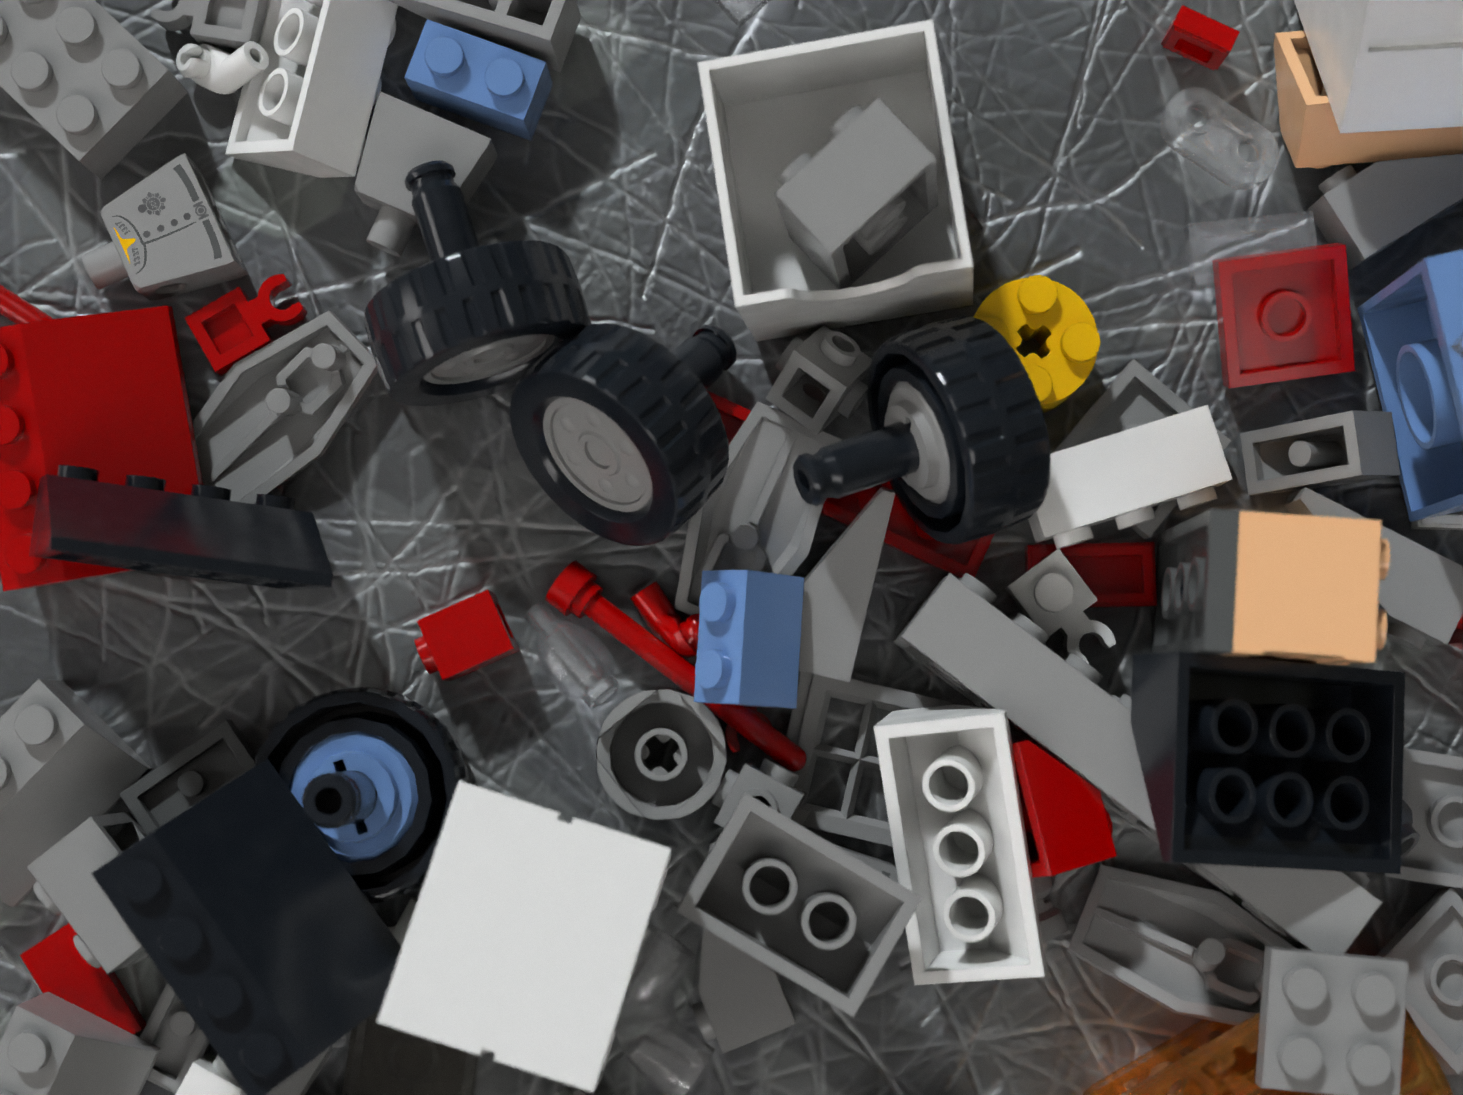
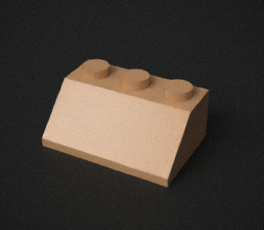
M1305 31L1275 33L1273 44L1280 132L1295 168L1311 167L1323 169L1332 165L1375 163L1377 161L1463 154V126L1340 133Z

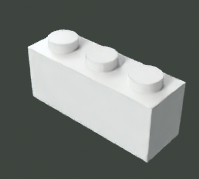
M1208 405L1051 453L1050 481L1046 497L1038 511L1028 520L1036 543L1053 538L1056 549H1061L1094 538L1090 527L1115 519L1118 530L1155 519L1152 507L1176 500L1179 510L1182 511L1218 499L1214 488L1232 480V476Z

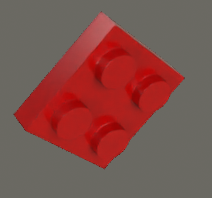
M1331 243L1212 260L1224 386L1230 389L1355 371L1345 244Z

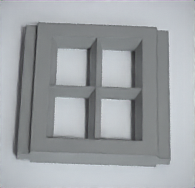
M801 671L798 681L797 707L791 711L786 737L801 747L807 756L805 766L801 770L794 772L800 776L795 787L807 793L800 806L810 812L804 826L893 847L889 821L885 822L853 814L864 767L880 771L878 757L867 755L877 708L896 711L951 705V702L851 678L849 683ZM831 697L865 705L854 752L820 744ZM817 756L851 764L841 811L807 803Z

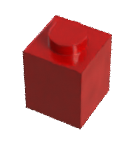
M488 589L417 621L423 636L414 639L420 659L429 674L439 671L444 681H454L520 651L496 594Z

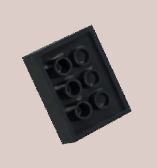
M59 465L57 476L46 474L40 478L29 556L284 590L332 587L333 572L312 512L294 510L295 499L257 494L255 504L230 501L232 490L208 485H192L191 495L166 492V480L139 475H126L125 485L98 482L99 470L71 465Z
M1187 652L1133 655L1130 722L1163 862L1401 874L1405 672Z
M269 759L261 762L152 831L91 873L246 1095H266L383 1005L402 947L315 824L308 820L303 807Z

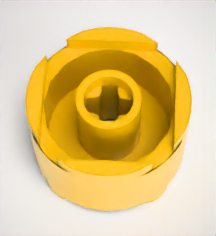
M1034 275L1028 278L1013 280L998 287L985 298L974 315L975 318L983 320L997 330L1014 349L1032 381L1043 413L1051 411L1064 403L1084 383L1093 369L1101 342L1090 309L1073 290L1046 276ZM1034 338L1041 347L1037 354L1033 352L1024 358L1019 354L1017 348L1021 344L1022 339L1028 341Z

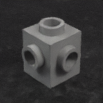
M823 325L805 341L797 336L787 346L776 364V368L781 373L765 399L818 435L840 414L849 419L862 404L868 391V387L863 383V380L869 372L872 359L860 351L858 344L852 338L841 332L831 331Z
M767 758L764 759L760 767L753 763H745L740 773L729 769L711 802L721 808L714 823L724 828L744 794L747 793L752 797H764L772 809L804 827L810 812L800 807L807 795L805 791L795 787L800 776Z

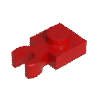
M276 274L266 279L259 288L258 296L252 300L238 286L184 318L214 371L220 376L227 373L234 363L273 342L267 328L274 324L291 326L303 320L307 315L306 308L300 302L292 304L287 309L280 310L276 308L275 298L278 293L292 286L284 274Z

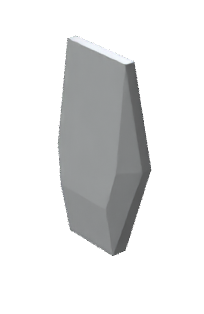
M327 311L232 365L192 422L203 485L232 490L230 501L255 504L257 494L271 495L325 453L378 372L372 352L334 312Z
M759 401L756 403L729 444V463L723 483L706 504L689 520L675 609L690 616L699 614L702 571L754 570L793 575L810 553L823 504L819 506L808 504L801 497L793 476L794 462L801 454H816L822 447L840 442L842 439L824 431L816 435L789 415Z
M1101 865L1067 951L1175 1014L1259 1030L1265 946L1296 948L1222 892Z

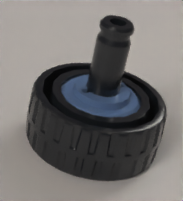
M368 687L345 688L326 692L313 697L312 700L297 705L288 712V716L284 720L277 722L269 731V737L264 744L260 745L255 755L256 761L254 765L255 767L269 759L303 807L308 820L315 824L371 904L402 896L424 883L458 782L468 783L470 778L468 765L464 763L462 757L463 751L458 741L448 731L449 728L440 718L436 717L422 704L404 695L384 689Z

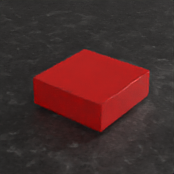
M1182 5L1171 22L1161 44L1164 45L1163 48L1214 71V69L1218 70L1230 53L1240 31Z

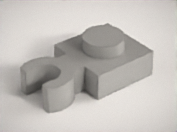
M179 0L177 6L170 11L152 9L151 17L161 27L170 31H180L192 24L190 35L198 43L238 49L248 41H254L259 44L269 0Z

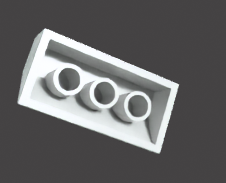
M269 0L259 45L268 54L269 65L242 86L225 155L235 159L319 178L355 177L366 143L365 135L372 107L381 92L382 82L380 75L387 47L392 42L396 32L395 15L398 5L389 0Z
M952 704L892 711L874 726L898 883L922 897L905 927L914 985L1045 977L1047 969L1007 710Z

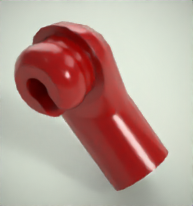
M657 581L630 598L655 637L682 657L697 656L699 614H693L683 621Z

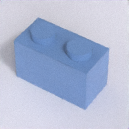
M428 19L425 22L404 77L416 100L530 141L553 85L546 61Z
M754 570L702 571L694 702L796 709L804 577Z

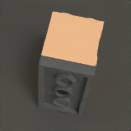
M1209 509L1159 533L1156 557L1157 606H1154L1151 654L1187 652L1330 666L1375 662L1376 650L1383 648L1387 634L1386 612L1383 608H1378L1379 580L1386 578L1390 565V545L1386 538H1381L1382 520Z

